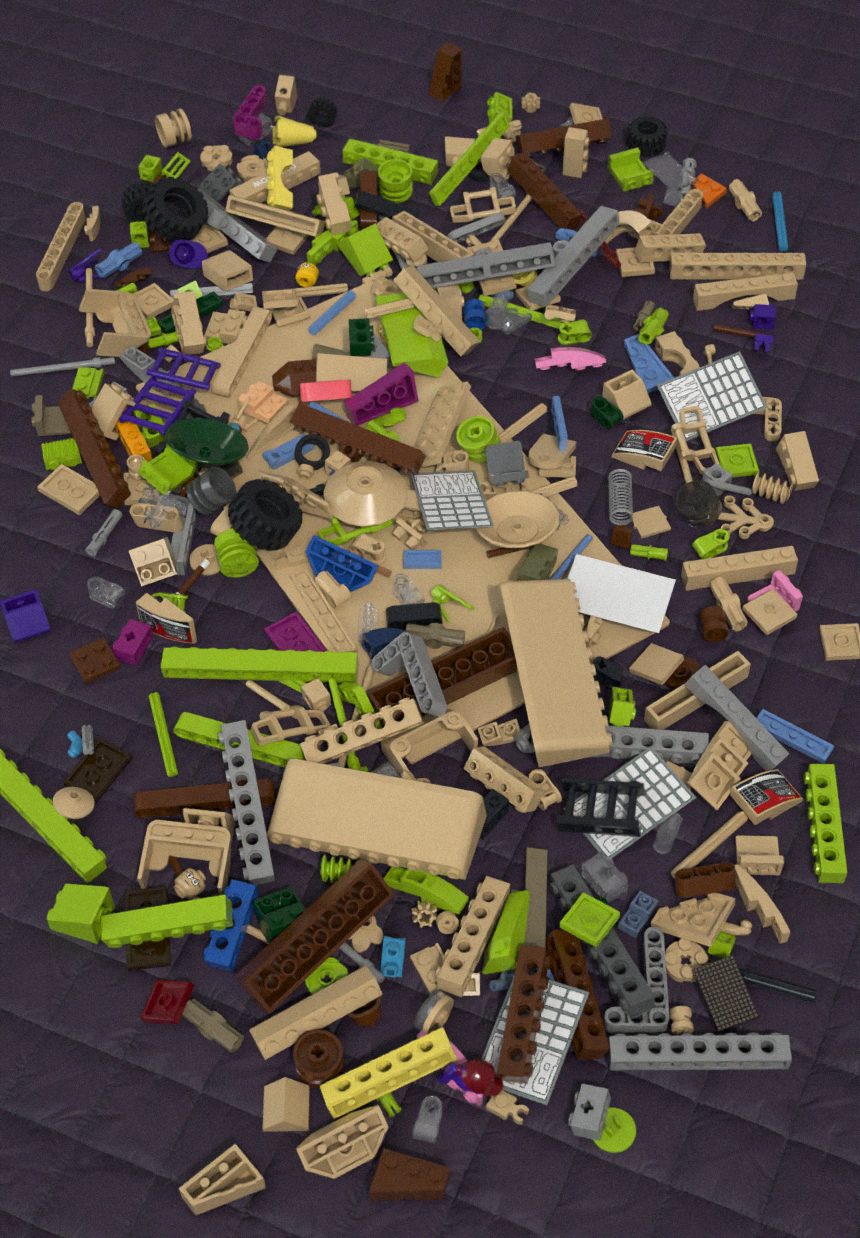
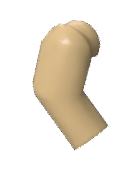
M743 920L741 925L738 926L725 922L721 931L734 936L749 935L752 923Z

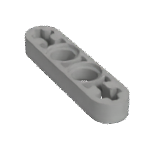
M499 212L453 230L447 237L459 243L466 240L470 235L477 236L503 225L506 219L503 213Z

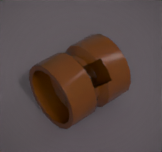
M710 606L703 609L699 616L704 639L708 642H719L726 639L729 632L723 608Z

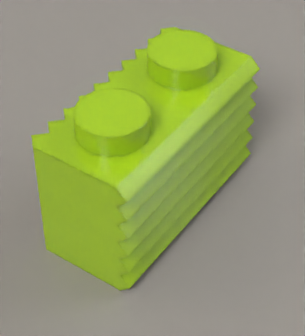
M73 438L53 441L52 443H42L41 445L46 470H56L61 464L74 467L82 463L80 450Z

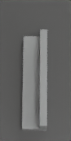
M191 503L188 505L187 512H179L184 523L183 528L180 531L173 532L171 547L175 557L176 575H185L197 519L196 510Z

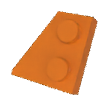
M700 174L691 183L693 189H699L703 192L702 200L706 208L710 207L727 191L726 187L704 174Z

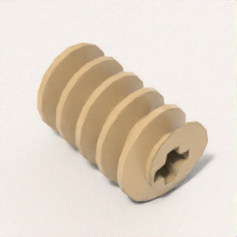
M758 472L752 486V493L756 494L759 491V496L761 497L766 493V499H770L773 496V501L776 502L780 498V504H784L791 495L794 483L787 487V481L781 485L779 478L773 482V476L767 480L765 473L762 477H759Z

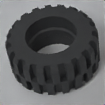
M167 177V179L162 178L156 181L142 203V214L145 217L146 224L150 226L149 229L152 232H156L159 238L163 237L168 242L170 240L173 242L177 240H192L206 223L209 214L206 199L203 198V193L198 191V187L191 185V182L188 180L183 181L179 177H176V179L174 177ZM165 202L177 205L184 212L186 218L178 217L171 213L166 207Z
M260 479L250 480L243 484L228 506V517H230V524L234 526V531L240 534V538L248 541V544L255 545L261 550L265 548L266 551H272L286 547L300 529L303 521L302 510L299 509V503L294 500V496L291 493L289 494L284 487L281 488L277 483H270L269 480L265 479L262 481Z

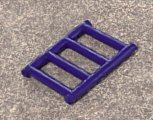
M159 348V355L152 368L148 369L146 374L183 385L209 390V383L216 369H219L221 364L212 360ZM166 356L176 358L168 373L158 371ZM182 361L192 363L186 377L175 375ZM199 365L209 367L202 382L193 380Z
M151 377L133 399L136 404L134 406L129 405L120 416L119 421L121 423L127 421L156 430L164 436L169 426L181 414L184 401L189 400L191 395L194 396L196 390L193 388L191 390L157 381L155 377ZM153 386L185 397L180 402L148 391ZM145 398L175 407L176 409L173 413H169L139 403ZM134 410L167 419L164 425L132 416L131 414Z

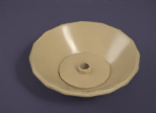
M373 461L353 462L341 467L327 480L323 491L324 500L329 503L334 517L346 524L361 527L380 525L393 519L404 508L408 497L406 482L398 471L384 463Z
M509 491L495 495L485 501L494 526L476 527L479 535L491 544L505 548H525L540 544L552 536L559 526L560 513L555 504L543 495L529 491Z

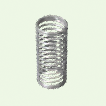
M617 469L610 472L608 476L609 520L616 525H626L633 520L632 475L627 470ZM616 472H625V473H627V474L618 473V474H615V475L611 476L612 474H614V473H616ZM616 475H626V476L629 477V478H627V477L620 476V477H615V478L612 479V477H614V476H616ZM617 478H626V479H628V481H627V480H616V481L613 482V480H614V479H617ZM616 512H627V513H626V514H617ZM613 514H615V515H620V516L627 515V514H630V515L627 516V517H616V516H614ZM613 517L618 518V519H625V518H628V517H630V518L627 519V520L620 521V520L614 519Z

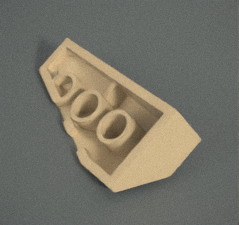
M263 474V480H269L270 483L275 482L279 487H284L289 494L291 493L294 496V500L299 503V509L303 512L328 519L333 518L329 503L295 479L275 474Z

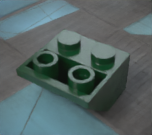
M291 887L258 898L252 902L260 930L269 944L306 910Z

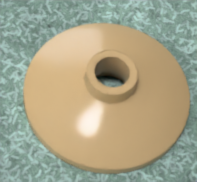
M65 787L54 795L53 807L63 817L80 819L88 816L93 811L94 798L83 788Z

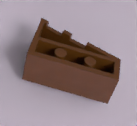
M449 42L445 43L437 51L429 96L441 102H444L462 87V49Z
M383 1148L369 1191L370 1202H376L377 1200L400 1201V1199L444 1200L450 1181V1168Z

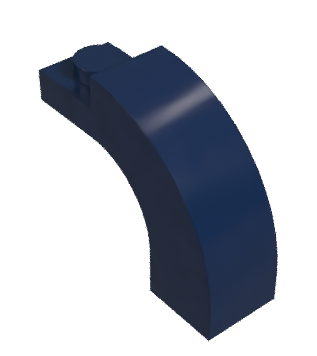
M395 628L374 629L363 634L361 646L370 659H373L375 655L396 637L406 631Z

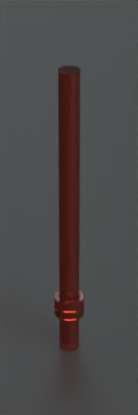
M579 208L578 210L582 214L581 220L585 224V222H587L589 218L587 217L585 212L581 208ZM604 241L600 246L606 253V258L616 268H619L621 263L617 258V254Z

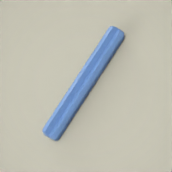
M349 290L308 327L309 333L316 335L356 298V293Z

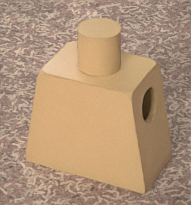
M279 75L275 92L277 113L285 115L286 113H292L297 100L295 77Z
M445 137L446 165L452 167L475 139Z

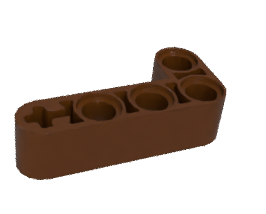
M360 171V190L377 196V171ZM360 208L361 229L377 224V214Z

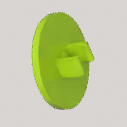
M609 1108L601 1140L593 1139V1141L600 1149L609 1153L625 1151L635 1140V1122L624 1110Z

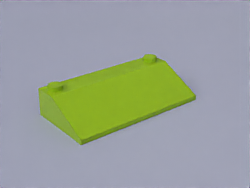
M405 293L376 296L375 300L377 306L407 299L408 297ZM415 304L413 308L380 316L393 366L398 367L405 363L415 372L439 378L449 363L442 339L436 342L430 336L421 335L413 329L414 320L418 315L427 319Z

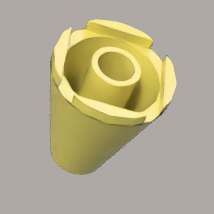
M275 116L274 122H277V125L273 126L274 146L288 147L312 143L316 139V130H314L313 126L281 116Z

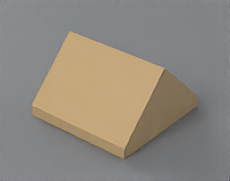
M285 1077L264 1086L263 1132L309 1131V1085Z

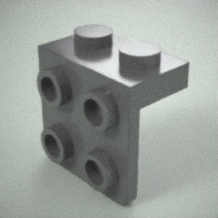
M220 163L199 187L219 203L230 189L244 182L238 176H234L236 173L230 167L226 168Z
M520 441L487 445L485 447L490 483H495L496 486L507 485V481L522 483L524 479L529 478V473L524 467L522 444Z

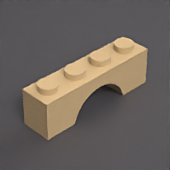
M675 331L656 337L655 351L662 361H672L679 364L683 368L680 375L700 368L698 362L693 359L689 349H686L682 339L677 336Z

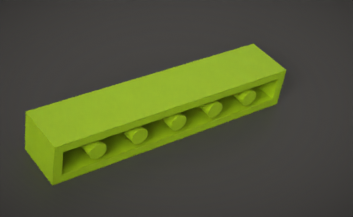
M219 895L102 915L101 940L110 948H120L124 944L139 945L143 941H161L166 937L180 938L184 934L189 933L203 934L207 930L222 931L226 927L233 926L232 902L226 895Z

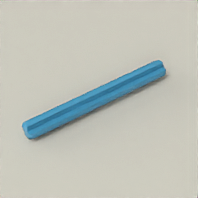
M775 191L772 198L778 247L780 251H787L788 240L782 193Z

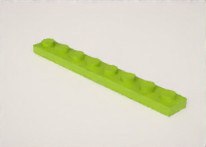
M499 113L429 192L435 206H440L481 160V155L494 138H500L510 127L505 113Z

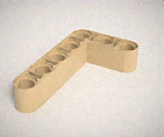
M699 189L690 190L663 224L650 220L656 230L651 235L680 234L701 209L703 192ZM628 232L630 236L639 239L637 234Z

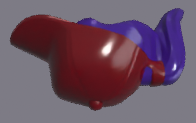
M482 1059L468 1060L462 1063V1065L456 1063L449 1064L444 1073L438 1078L440 1083H449L450 1080H454L462 1090L486 1096H496L504 1087L502 1080L495 1074L493 1065Z

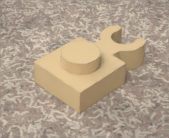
M420 315L415 318L413 329L417 333L423 334L426 337L430 336L436 342L442 338L440 336L442 331L434 328L433 323Z
M503 1090L498 1095L492 1096L486 1105V1110L504 1120L510 1115L513 1121L519 1125H522L523 1119L517 1114L523 1112L528 1115L529 1109L525 1105H515L517 1102L516 1097Z

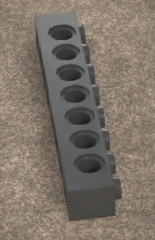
M574 865L551 874L549 887L552 894L557 895L559 898V905L563 911L568 913L583 892L593 897ZM611 928L597 948L580 939L583 944L586 943L591 959L597 961L602 977L606 976L611 992L618 996L621 1009L624 1012L627 1011L630 1018L654 1008L655 995L613 928Z

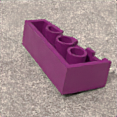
M402 363L344 401L347 418L353 424L359 425L390 413L393 408H403L418 402L413 370L405 363Z

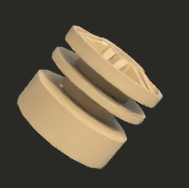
M179 108L176 112L174 110L171 111L170 118L166 113L155 116L157 133L165 148L175 146L176 138L180 143H184V139L187 142L192 140L190 123L183 109Z

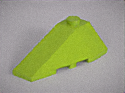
M529 890L509 894L484 953L483 974L516 969L520 945L525 944L530 899Z

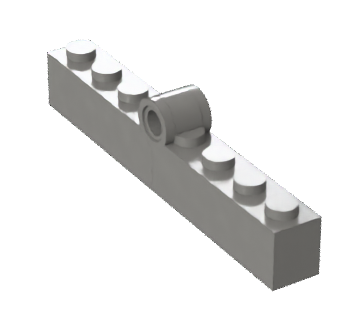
M198 188V191L203 193V198L206 199L209 214L206 222L212 227L223 231L256 258L271 262L278 248L234 214L225 212V207Z
M600 206L569 242L560 240L553 244L555 266L545 268L527 288L531 303L544 307L550 304L620 224L618 210Z
M549 242L493 253L491 249L484 248L476 251V256L417 267L418 272L432 288L554 267L555 262L552 245Z

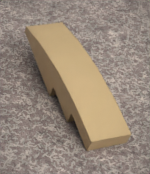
M738 864L734 865L736 887L746 910L755 909L762 926H772L779 944L787 942L790 930L773 901L754 878Z

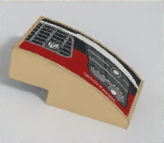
M648 430L626 431L614 450L612 458L643 470L648 466L662 471L676 448L677 437Z
M146 593L136 601L140 622L151 625L153 633L173 641L193 644L197 642L193 618L168 599H164L160 603Z
M778 769L766 771L732 786L730 796L754 825L767 818L771 820L803 801L800 794Z

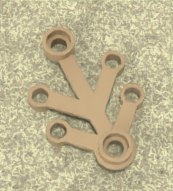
M726 496L723 504L734 514L716 512L712 507L705 508L701 514V520L706 524H712L716 519L733 521L730 525L723 524L721 529L729 530L727 532L730 536L731 532L740 528L739 537L742 539L749 538L751 534L758 530L768 531L774 524L773 518L770 515L761 514L753 506L754 502L750 498L743 499L742 508L749 511L753 517L747 516L735 504L733 496ZM745 524H753L750 527L743 526Z

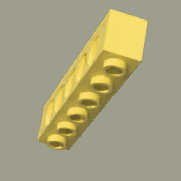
M442 1027L375 1060H371L356 1069L350 1070L335 1079L329 1080L320 1085V1089L326 1106L335 1119L458 1059Z

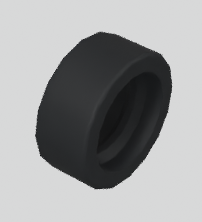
M306 435L296 445L295 460L299 466L301 464H308L314 470H319L324 467L325 460L330 455L329 444L319 435ZM304 445H317L323 452L322 458L319 461L306 459L302 454Z

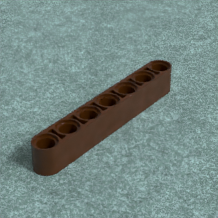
M258 779L257 785L261 806L272 805L275 802L273 780ZM239 781L237 785L245 786L247 781ZM232 783L137 792L133 795L134 816L137 818L181 815L184 808L207 811L236 808L235 801L231 802L229 795ZM244 799L240 804L243 806L249 805L251 800Z

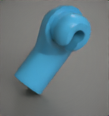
M73 730L67 735L68 739L72 742L67 753L71 758H76L82 753L83 747L81 737Z

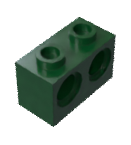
M369 318L348 319L350 356H371V348H374V338L370 336H374V332Z

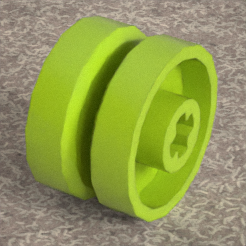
M472 416L460 424L456 434L461 449L468 453L470 461L476 463L487 461L485 453L487 445L501 443V439L492 421L484 416Z

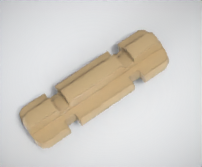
M390 267L383 268V271L379 270L369 275L370 277H364L362 283L367 284L375 281L379 276L390 277L393 275L392 269Z

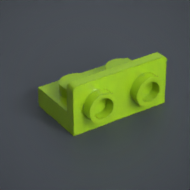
M495 92L487 102L489 106L487 113L489 122L491 123L499 113H505L508 122L512 120V98Z

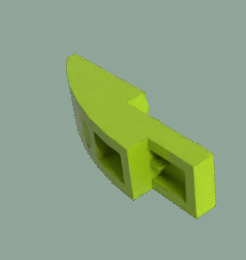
M351 221L350 232L331 235L330 229L312 240V249L307 252V262L316 266L332 250L339 252L340 248L337 243L359 232L358 221Z
M391 867L383 878L391 888L421 897V902L429 900L430 906L436 905L437 908L456 914L461 913L469 900L468 896L455 886L428 872Z

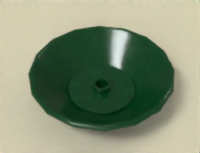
M183 419L171 424L165 432L166 443L174 452L190 463L203 468L233 463L243 458L249 450L248 441L239 430L212 419Z

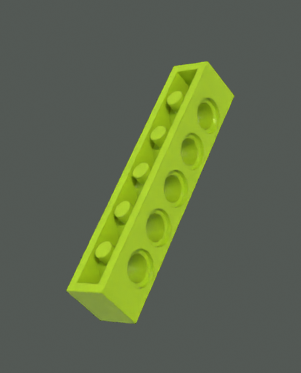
M349 139L342 150L343 163L354 165L365 157L378 166V170L388 160H404L411 166L412 180L429 185L433 183L438 174V160L354 139Z
M810 764L808 771L804 773V783L808 784L806 801L810 802L808 819L812 820L810 837L814 838L812 856H816L814 874L818 875V883H844L847 876V865L834 764Z

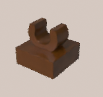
M615 525L611 544L629 548L633 529L626 525Z

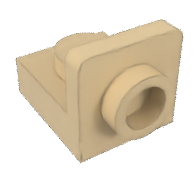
M236 292L234 298L230 301V308L232 310L252 311L253 307H258L256 298L253 295Z

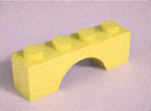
M274 146L267 154V204L290 211L293 208V193L288 191L283 185L281 173L286 172L293 165V150Z

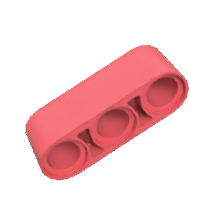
M351 380L300 383L301 402L352 397Z

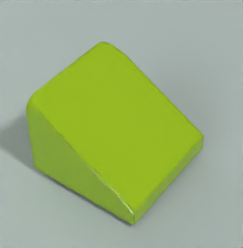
M720 931L712 947H709L708 953L719 958L730 956L736 937Z

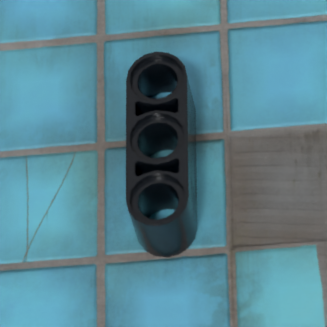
M435 602L394 605L388 607L385 611L387 628L404 631L407 624L428 626L431 623H439L441 625L443 623L441 606Z

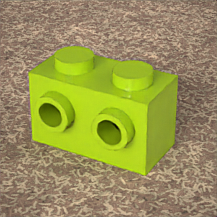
M612 687L608 707L609 723L618 727L629 726L630 720H634L636 713L632 690Z

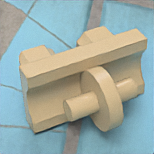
M401 518L395 521L398 526L392 533L400 541L406 535H409L410 537L405 542L408 548L415 550L419 545L424 547L427 544L420 534L425 532L423 520L420 518L415 521L410 519L409 524L411 526Z

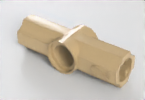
M739 179L733 180L729 184V190L735 198L736 207L742 209L749 220L752 222L757 221L761 217L762 211L756 204L754 193L752 191L748 192Z
M715 578L710 582L709 586L716 598V605L723 608L730 628L740 631L748 623L741 610L740 599L736 593H732L725 578Z

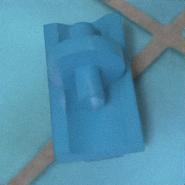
M384 936L380 971L382 975L393 978L402 977L406 938Z

